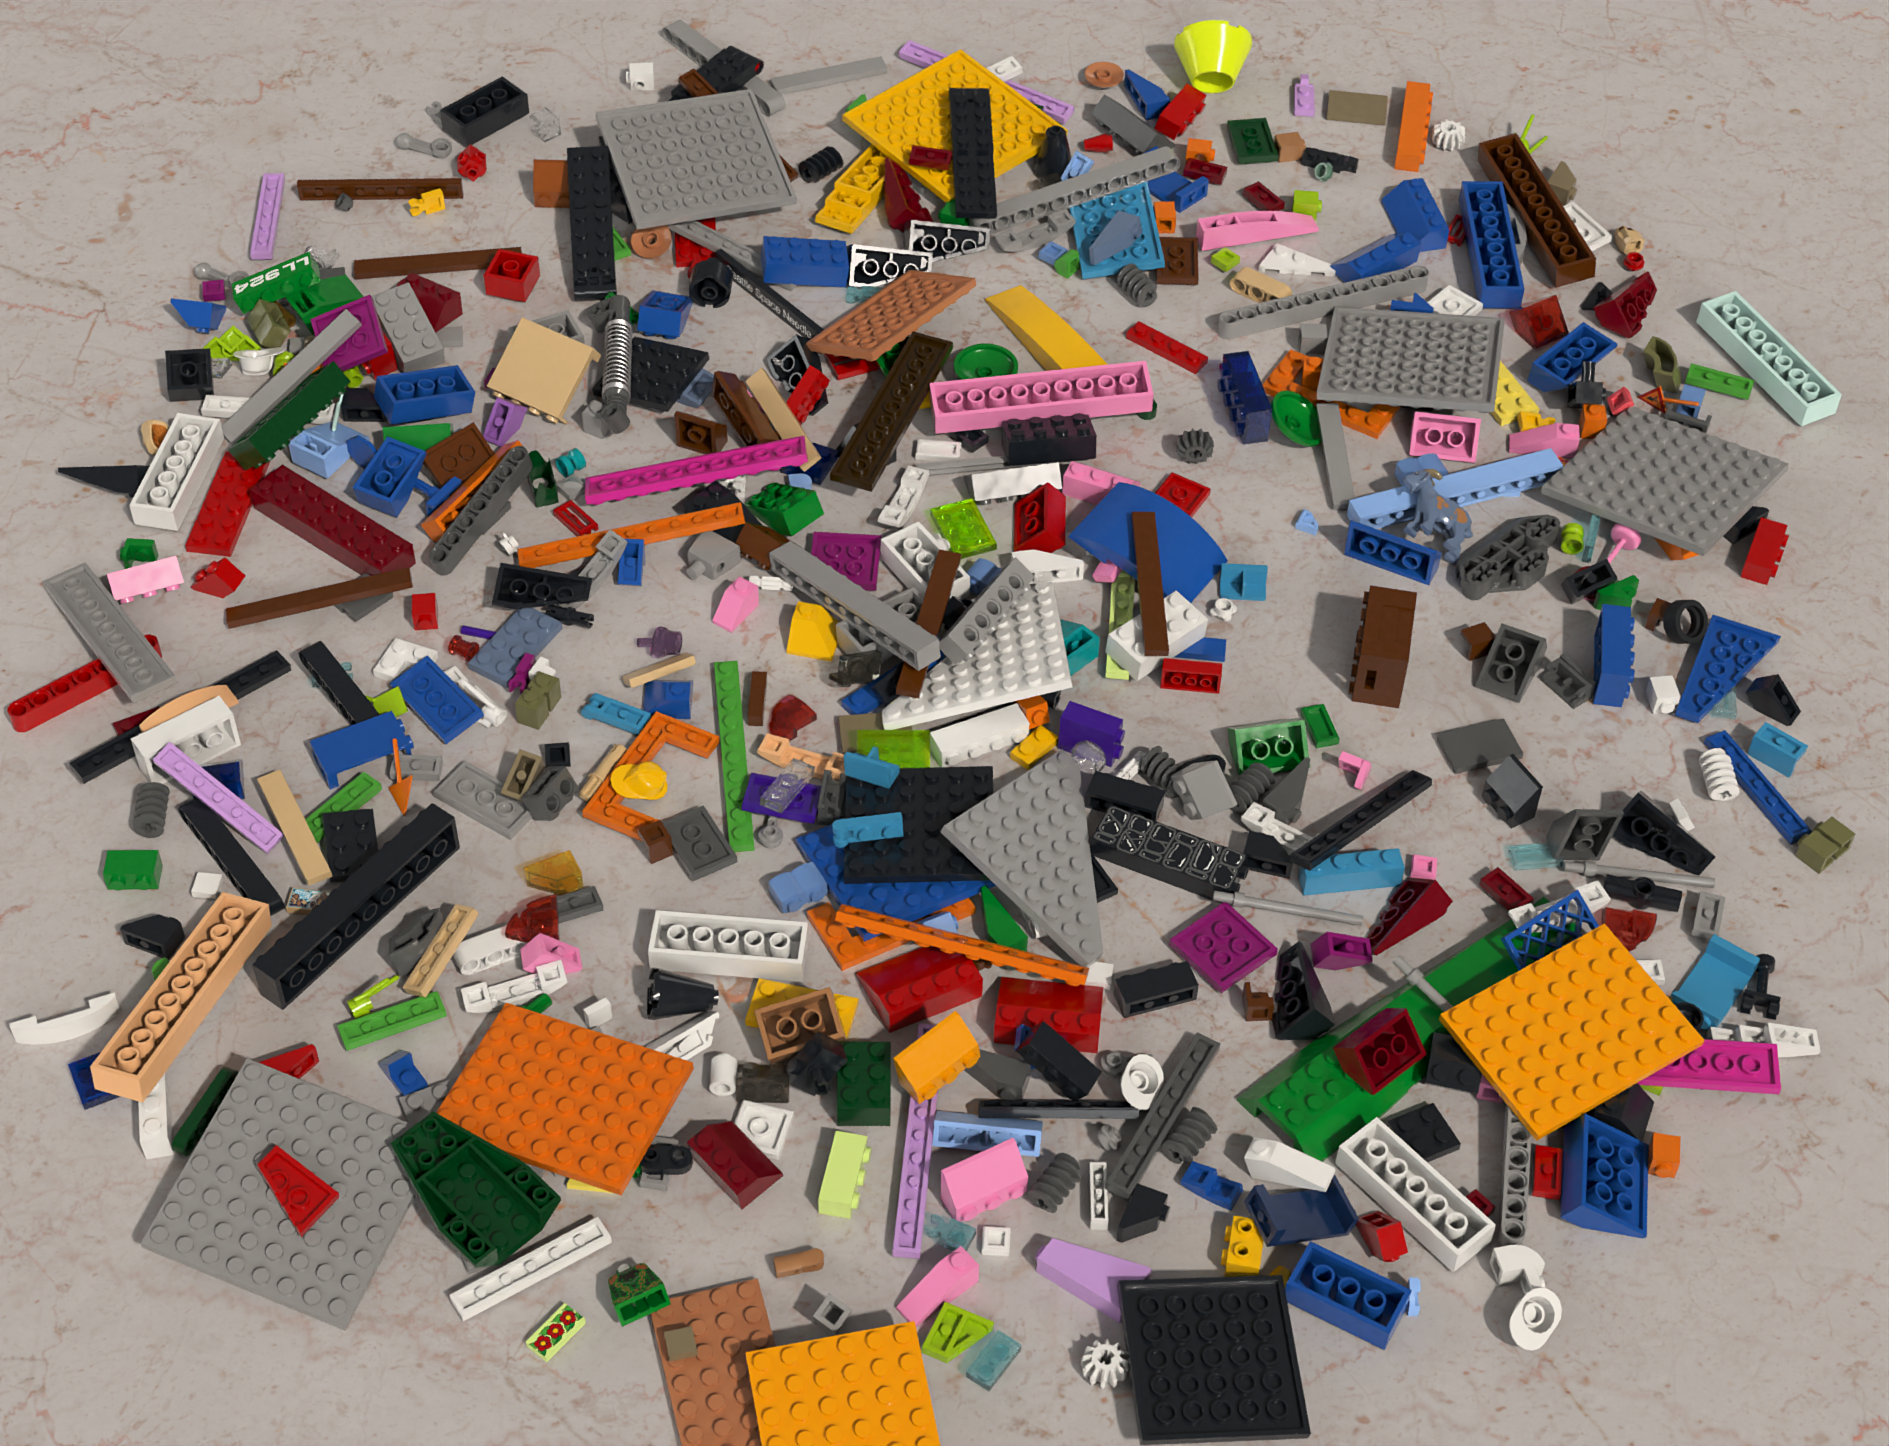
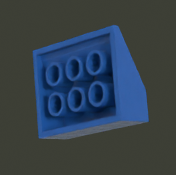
M1585 1113L1565 1125L1560 1218L1584 1229L1637 1238L1647 1237L1649 1145Z

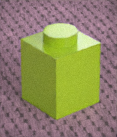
M1294 190L1292 212L1311 215L1316 221L1317 212L1321 213L1322 200H1319V192Z

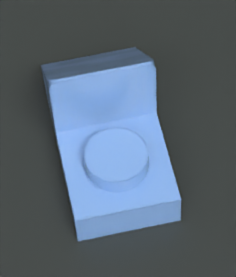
M1076 151L1058 182L1088 173L1095 161Z

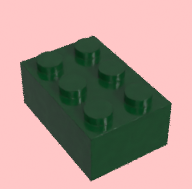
M840 1042L843 1045L848 1061L837 1073V1126H891V1042Z

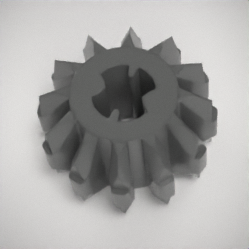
M1192 428L1190 432L1184 431L1183 435L1178 436L1176 450L1182 461L1187 460L1189 464L1192 462L1198 464L1199 461L1206 462L1207 458L1212 457L1214 441L1209 432H1203L1202 429L1195 431Z

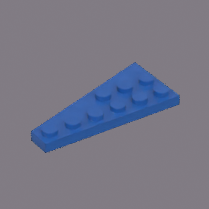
M1712 615L1675 716L1699 723L1779 643L1781 636Z

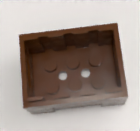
M1371 585L1369 592L1364 591L1363 604L1367 605L1366 609L1362 608L1360 621H1363V626L1360 625L1359 630H1357L1355 642L1357 647L1354 649L1353 660L1358 661L1357 665L1352 664L1351 677H1355V682L1350 681L1348 694L1353 695L1352 701L1399 708L1409 662L1417 592Z

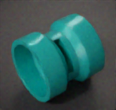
M573 448L568 451L566 456L561 455L556 458L555 464L561 475L567 478L575 470L579 471L585 468L586 460L580 450Z

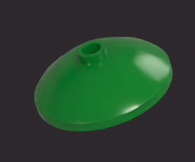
M988 343L975 344L958 353L954 360V373L958 380L1018 374V361L1012 352L1002 346Z
M1281 391L1277 393L1271 400L1270 407L1273 421L1282 434L1294 443L1302 446L1312 447L1320 444L1321 437L1316 407L1308 399L1296 392Z

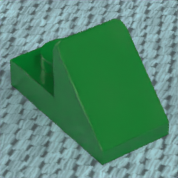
M1631 575L1597 590L1593 607L1601 610L1602 604L1631 607L1632 598L1637 593L1639 579L1635 575Z

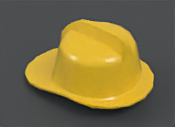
M651 761L643 762L639 765H621L611 774L612 788L616 793L626 798L658 800L666 794L668 787L666 781L667 773L658 764Z

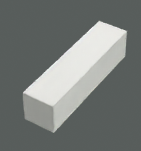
M1090 1162L1089 1164L1090 1230L1108 1229V1192L1104 1189L1107 1181V1162Z

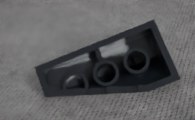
M1298 941L1283 952L1279 958L1277 980L1280 981L1279 992L1275 993L1274 999L1278 1005L1277 1012H1274L1272 1016L1275 1037L1278 1040L1316 1039L1335 1025L1330 1003L1303 944Z

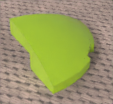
M234 325L219 339L215 336L203 348H210L212 359L220 362L240 361L238 357L234 356L236 351L261 350L258 344L247 335H244Z

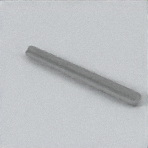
M1006 456L918 463L915 467L929 470V476L1019 468L1046 463L1009 466Z

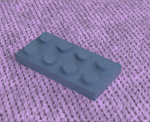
M532 607L519 609L469 661V669L508 688V683L516 675L515 669L525 653L535 655L536 658L563 629L562 622Z

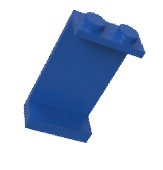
M1155 146L1145 153L1159 149V147ZM1173 172L1147 181L1152 196L1162 202H1174L1175 211L1181 213L1207 196L1209 179L1202 176L1192 183L1177 172Z
M392 711L310 741L313 757L330 790L339 787L338 773L394 753L393 738L397 739L398 751L402 750L405 755H412L411 749L414 748L410 735L405 736L404 734L405 728L400 718L396 719Z

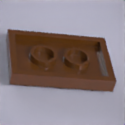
M1159 237L1165 267L1156 269V284L1198 285V238Z
M473 422L426 450L423 465L441 489L454 476L462 482L467 480L495 453Z

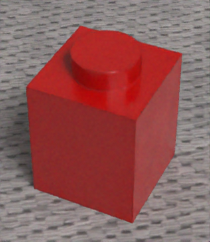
M436 593L412 594V618L415 631L438 629Z

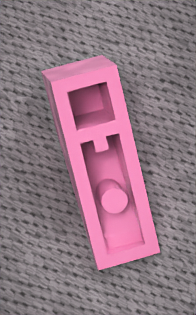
M1554 423L1510 434L1509 453L1530 454L1552 448L1557 457L1572 459L1576 455L1580 440L1579 425Z
M960 1246L942 1259L896 1306V1310L907 1322L915 1321L917 1327L939 1311L945 1302L950 1303L978 1282L979 1264Z

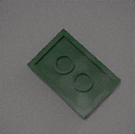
M1266 118L1227 120V129L1238 164L1278 161V152Z

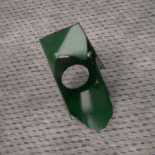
M537 450L531 451L529 456L533 468L527 475V480L536 507L559 503L556 478H554L550 458L546 462ZM537 478H545L548 481V485L545 487L543 483H539L537 489L533 486V481Z

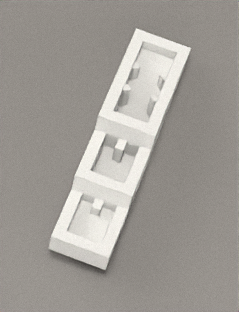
M1767 1023L1764 1028L1738 1025L1735 1030L1710 1027L1706 1032L1707 1039L1777 1044L1778 1057L1816 1055L1821 1052L1817 1031L1814 1029Z

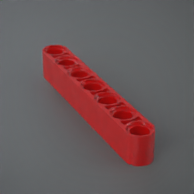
M151 634L144 635L162 658L157 637ZM98 658L16 700L8 706L7 712L13 729L17 732H27L118 685V683Z

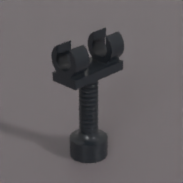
M1759 954L1756 956L1760 958L1756 969L1758 972L1757 991L1744 990L1741 998L1740 1012L1750 1014L1753 1005L1767 1007L1766 1018L1776 1020L1779 1014L1781 997L1767 994L1768 977L1775 970L1776 960L1771 955Z

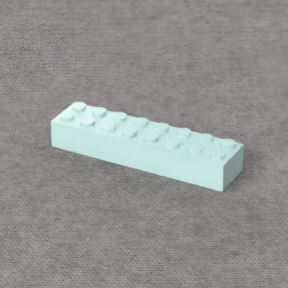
M1734 291L1701 304L1697 323L1800 426L1836 413L1842 394L1741 295Z

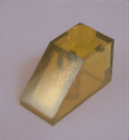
M570 850L523 867L525 883L528 887L557 895L573 892L583 887L582 872Z

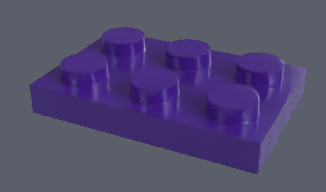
M751 772L742 802V810L814 824L818 812L821 786Z

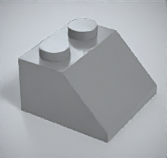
M1217 760L1193 763L1171 776L1173 788L1180 796L1184 804L1183 809L1191 820L1204 819L1238 805Z

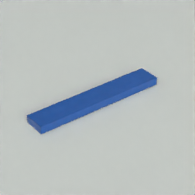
M1726 730L1705 738L1704 744L1709 750L1721 748L1725 751L1726 755L1730 756L1737 783L1790 845L1798 842L1803 835L1812 833L1807 824Z

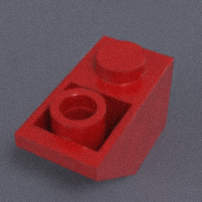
M224 557L218 562L212 561L206 569L201 568L194 575L193 578L196 580L191 585V588L198 592L225 598L235 592L246 575Z

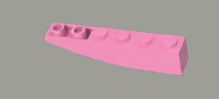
M1248 211L1199 218L1197 220L1196 238H1198L1201 250L1204 251L1318 232L1319 228L1311 215L1282 211Z

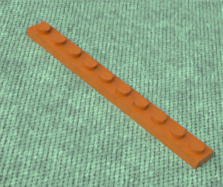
M739 502L611 530L624 539L644 540V545L745 524L742 504ZM609 530L517 549L519 565L536 568L593 556L599 551L596 545Z
M841 904L835 921L841 922L845 927L855 928L857 926L865 928L869 933L891 935V938L899 941H904L905 939L915 941L917 945L922 947H930L931 945L940 948L945 953L953 954L958 952L965 954V957L972 960L985 959L995 966L1015 967V970L1022 973H1029L1030 971L1039 973L1045 979L1065 980V983L1072 986L1085 985L1089 972L1088 967Z

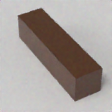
M752 671L748 726H763L767 672Z

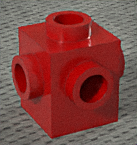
M469 144L457 156L458 172L460 175L473 182L479 176L482 177L487 170L486 154Z

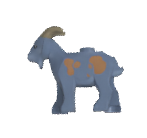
M1418 470L1403 479V484L1409 487L1410 493L1418 492L1414 519L1406 525L1403 531L1412 538L1416 537L1420 528L1424 530V534L1427 536L1432 533L1433 529L1444 534L1445 541L1443 542V547L1448 549V551L1442 558L1454 565L1459 560L1460 544L1465 540L1464 538L1473 537L1471 532L1472 520L1467 511L1458 506L1455 501L1439 495L1434 490L1433 486H1435V483L1430 477H1434L1437 480L1442 479V475L1437 470Z

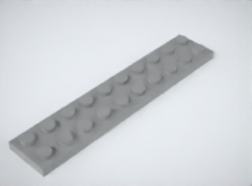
M86 562L42 581L47 592L133 704L178 683L175 674Z

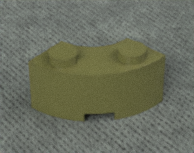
M1652 336L1643 351L1647 368L1653 370L1657 387L1661 386L1662 390L1677 393L1681 384V373L1677 357L1672 347L1666 341Z

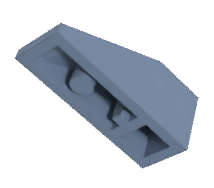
M1117 211L1089 248L1090 264L1096 265L1131 246L1142 234L1140 217Z

